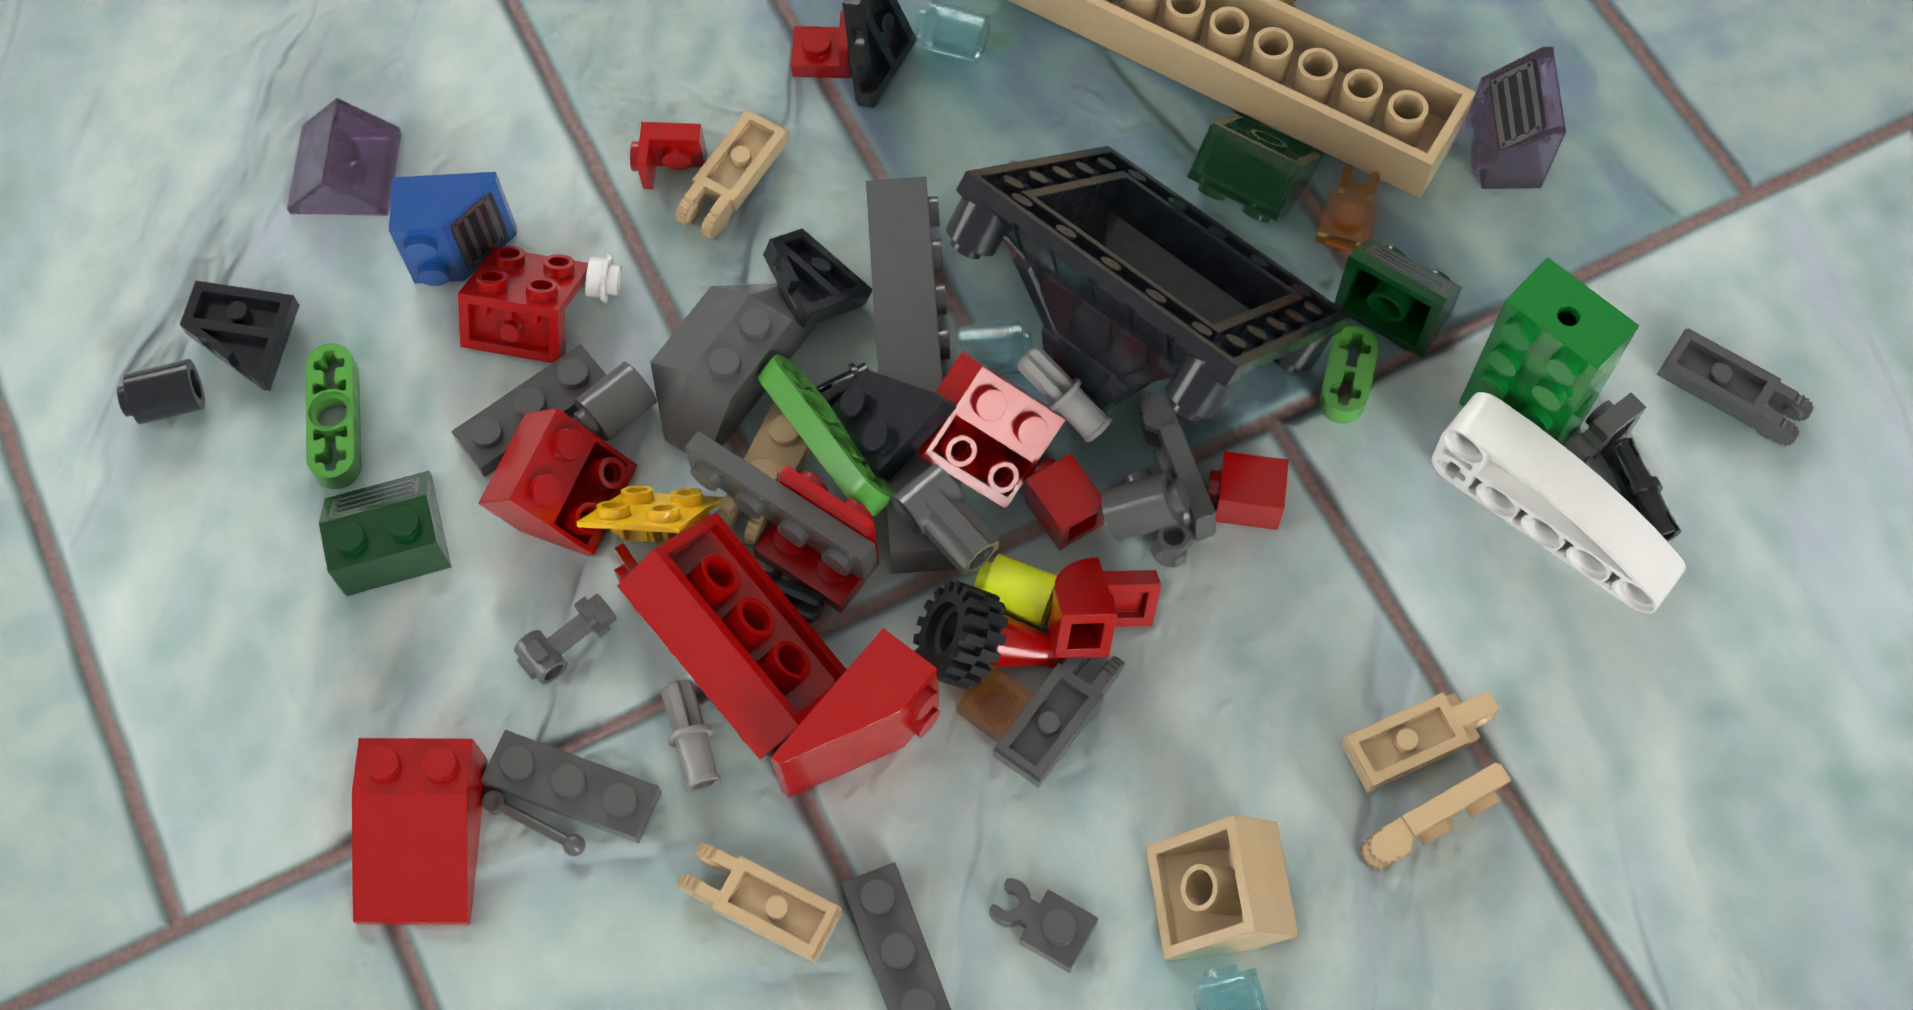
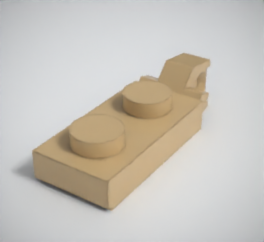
M1489 690L1464 702H1460L1455 693L1446 696L1443 692L1347 735L1342 739L1341 745L1366 792L1369 793L1468 748L1469 744L1480 738L1476 728L1494 720V715L1500 711V708Z

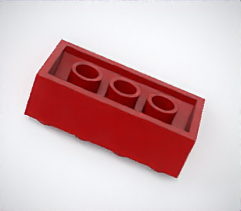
M717 512L652 549L617 585L634 609L649 624L667 646L670 653L681 663L703 690L704 694L713 702L759 760L793 733L847 670Z

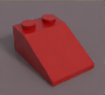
M883 628L771 757L781 791L789 798L905 747L914 735H917L919 738L923 737L932 728L940 715V710L937 709L939 706L937 668Z
M358 739L351 793L353 922L355 924H471L483 808L482 799L485 788L481 778L487 768V758L473 739Z

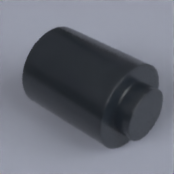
M190 359L125 374L123 386L117 387V398L123 414L126 417L133 416L140 425L205 408L202 382L194 363Z

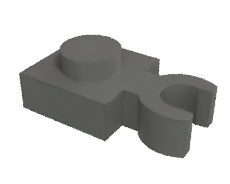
M1632 392L1615 405L1610 400H1607L1598 406L1586 419L1585 422L1590 427L1572 438L1564 447L1586 464L1591 458L1595 459L1601 455V451L1607 445L1623 438L1632 431L1646 406Z
M1007 878L1004 883V890L1009 894L1015 895L1019 900V905L1012 911H1005L999 906L992 904L989 909L990 917L994 922L1004 927H1014L1017 925L1024 927L1025 930L1019 939V944L1070 973L1098 924L1099 918L1049 889L1041 902L1038 903L1031 899L1030 892L1025 884L1017 879Z

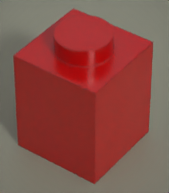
M1224 451L1220 470L1210 469L1207 486L1211 502H1216L1215 521L1278 530L1285 508L1289 459Z
M1072 453L1058 461L1048 459L1040 463L1026 478L1025 502L1058 550L1063 549L1104 525L1102 496Z

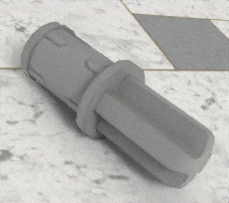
M1035 347L1021 358L1017 365L1018 370L1049 401L1047 408L1051 411L1057 410L1083 437L1086 443L1093 441L1108 427L1112 420L1111 417L1106 415L1080 388L1082 381L1079 378L1072 380L1043 348Z
M688 679L669 682L661 691L672 734L668 737V742L670 746L676 747L685 780V789L688 792L710 789L721 782L708 740L712 735L711 727L703 722L693 683Z

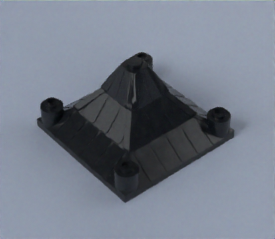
M1109 146L965 171L956 189L962 198L946 226V233L952 239L951 246L958 253L971 259H980L981 255L993 256L1002 240L1016 254L1013 259L1014 264L1044 325L1041 330L1043 350L1072 380L1079 378L1082 381L1080 388L1104 413L1152 383L1171 378L1166 386V392L1171 398L1170 405L1175 412L1191 421H1199L1201 418L1213 419L1240 376L1253 371L1255 368L1266 365L1273 360L1279 367L1291 373H1298L1299 370L1310 371L1331 338L1342 332L1352 316Z

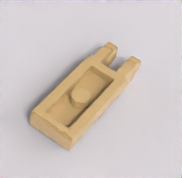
M748 109L745 110L692 179L693 185L684 195V198L681 199L676 209V221L685 226L691 224L695 217L703 210L706 198L708 197L716 202L704 218L701 233L709 239L714 240L715 237L717 238L729 223L732 211L736 212L790 141L789 130Z
M773 403L744 460L780 483L778 473L782 468L787 465L801 473L811 450L776 403ZM727 494L721 503L720 509H718V514L731 529L741 509L734 503V497ZM763 516L759 519L751 517L745 527L744 542L755 547L767 532L771 521Z
M1493 763L1382 827L1380 831L1374 832L1373 835L1367 838V841L1362 842L1363 846L1359 848L1361 850L1359 855L1362 857L1361 862H1365L1366 867L1369 866L1372 870L1375 868L1381 870L1382 867L1384 869L1387 868L1388 864L1392 865L1411 853L1415 837L1418 836L1422 844L1426 845L1453 829L1448 818L1464 809L1473 818L1499 803L1501 799L1496 791L1511 781L1510 777L1501 763Z
M700 842L694 855L704 865L717 869L729 876L719 891L693 875L682 874L676 884L678 889L692 898L711 906L714 912L816 964L843 914L842 908L741 855L737 859L709 844Z

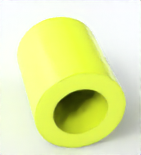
M999 553L993 562L988 561L980 567L974 587L999 596V602L1004 603L1006 607L1004 614L1042 628L1050 613L1057 575Z

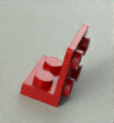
M515 246L493 248L458 292L460 347L548 363L555 362L566 354L565 309L586 281L588 263L575 261L573 258L562 254L545 256L528 253Z
M785 465L778 473L780 483L875 543L877 568L879 558L875 524L872 521L871 513L860 503L852 499H847L843 502L829 493L826 484L813 473L806 470L798 473ZM774 523L753 548L756 558L774 570L781 571L783 576L792 582L822 594L826 599L825 603L839 613L844 611L865 584L863 580L852 573L843 576L832 570L822 560V554L807 544L803 547H797L790 543L778 532L777 525Z

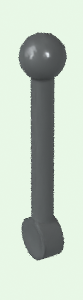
M490 790L483 796L482 805L488 813L493 815L503 813L563 845L565 853L570 856H578L584 852L585 840L581 835H567L507 803L505 796L498 790Z

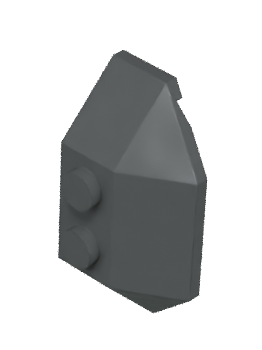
M777 283L711 286L651 360V370L665 441L686 453L685 446L699 431L723 446L766 391L758 380L760 371L776 354L790 360L817 324L803 329L797 323Z

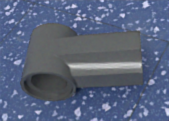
M932 464L890 498L895 511L907 527L919 536L925 534L963 576L977 571L989 561L992 554L999 548V539L964 503L963 494L956 482L937 464Z

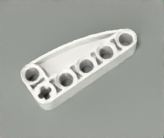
M1485 392L1474 394L1442 433L1432 455L1431 462L1444 479L1632 609L1647 614L1655 612L1684 574L1686 566L1683 559L1620 493L1566 447L1499 398Z

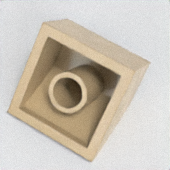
M1231 815L1146 846L1164 960H1179L1250 951L1299 936L1277 822Z

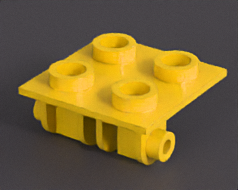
M629 486L621 489V494L612 500L597 504L596 510L577 521V527L611 529L612 534L619 535L622 541H651L652 543H660L664 539L666 542L710 516L709 512L723 502V497L703 496V491L697 488H682L674 490L670 494L653 493V488L650 486Z

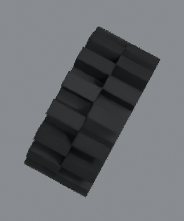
M956 580L955 582L948 581L944 583V588L938 587L933 592L935 601L928 599L924 605L927 613L925 617L919 616L916 625L921 626V631L914 634L913 644L919 645L914 651L937 668L938 681L962 689H969L970 686L977 687L981 684L980 676L987 678L992 673L989 666L990 662L998 663L1001 654L997 653L996 650L998 644L1005 645L1007 636L1001 634V629L1008 626V617L1002 616L1006 611L1004 603L999 602L1000 597L996 594Z

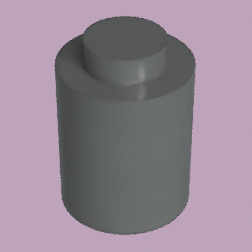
M624 361L574 400L578 411L573 414L575 421L596 436L599 435L605 441H609L655 405L657 399L650 386L638 371Z
M1168 471L1105 489L1101 497L1106 524L1117 541L1127 540L1181 524L1184 519V511L1189 510L1190 507L1189 496L1183 481L1179 478L1174 480Z

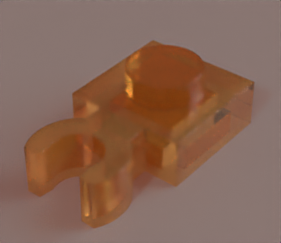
M1346 165L1339 181V192L1330 190L1315 242L1352 252L1355 247L1369 239L1379 203L1370 200L1375 196L1380 176L1378 172L1373 171L1367 184L1358 185L1351 179L1353 166Z

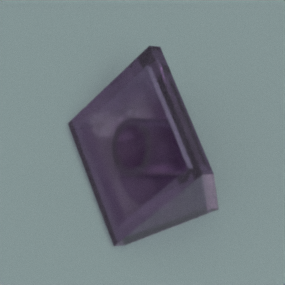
M339 98L333 100L302 125L287 205L288 212L290 214L388 216L392 177L395 176L401 139L400 128Z

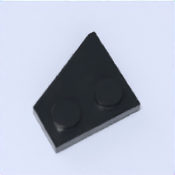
M844 0L842 7L855 101L858 106L874 108L914 46L917 38L897 0Z
M803 228L769 239L763 253L797 323L803 329L866 305L873 290Z
M195 281L179 325L186 335L262 390L270 391L300 305L294 295Z
M865 369L831 408L873 473L882 479L890 481L957 408V405L940 394Z

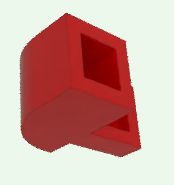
M1098 557L1081 559L1064 567L1055 580L1047 625V633L1054 658L1109 657L1115 627L1152 626L1161 588L1157 571H1103Z

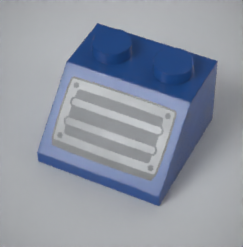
M496 172L392 177L389 232L414 284L423 283L429 286H441L447 282L465 281L477 270L493 248L504 247L517 235V225Z

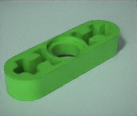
M329 343L314 349L306 360V458L308 468L322 486L329 489H341L352 484L361 471L359 369L352 355L344 346ZM337 362L341 366L334 371V383L338 389H331V384L324 373L329 372L331 364ZM334 405L347 408L346 416L339 424L334 426L320 424V417L327 408ZM328 442H336V449L343 458V460L337 462L336 469L329 471L325 466L332 462V447Z

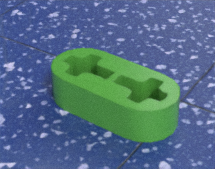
M1360 326L1346 327L1341 333L1335 335L1328 353L1319 393V408L1328 420L1335 423L1347 424L1357 420L1362 415L1369 398L1379 345L1376 337L1369 330ZM1349 345L1359 347V357L1355 367L1346 365ZM1342 382L1351 384L1348 405L1338 403L1337 394Z

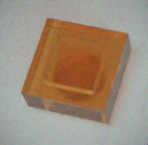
M990 664L992 673L987 678L980 676L981 684L969 689L956 705V712L998 743L1035 696Z

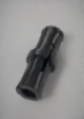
M1622 438L1607 445L1601 451V455L1621 490L1620 494L1667 542L1681 533V529L1671 515L1660 493L1663 486L1658 477L1651 476L1635 446L1633 438Z

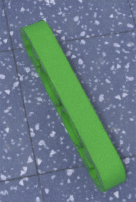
M778 354L774 355L758 374V380L844 495L848 499L860 503L872 516H877L890 502L891 496L895 494L891 484L873 473L831 406L807 375L788 358Z

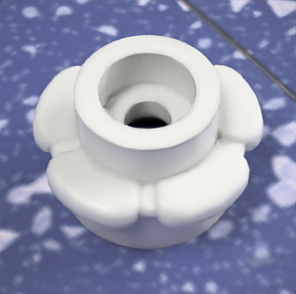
M609 253L606 254V258L590 257L585 284L586 297L600 298L601 303L605 304L608 301L609 295H619L622 281V265L613 264V256Z

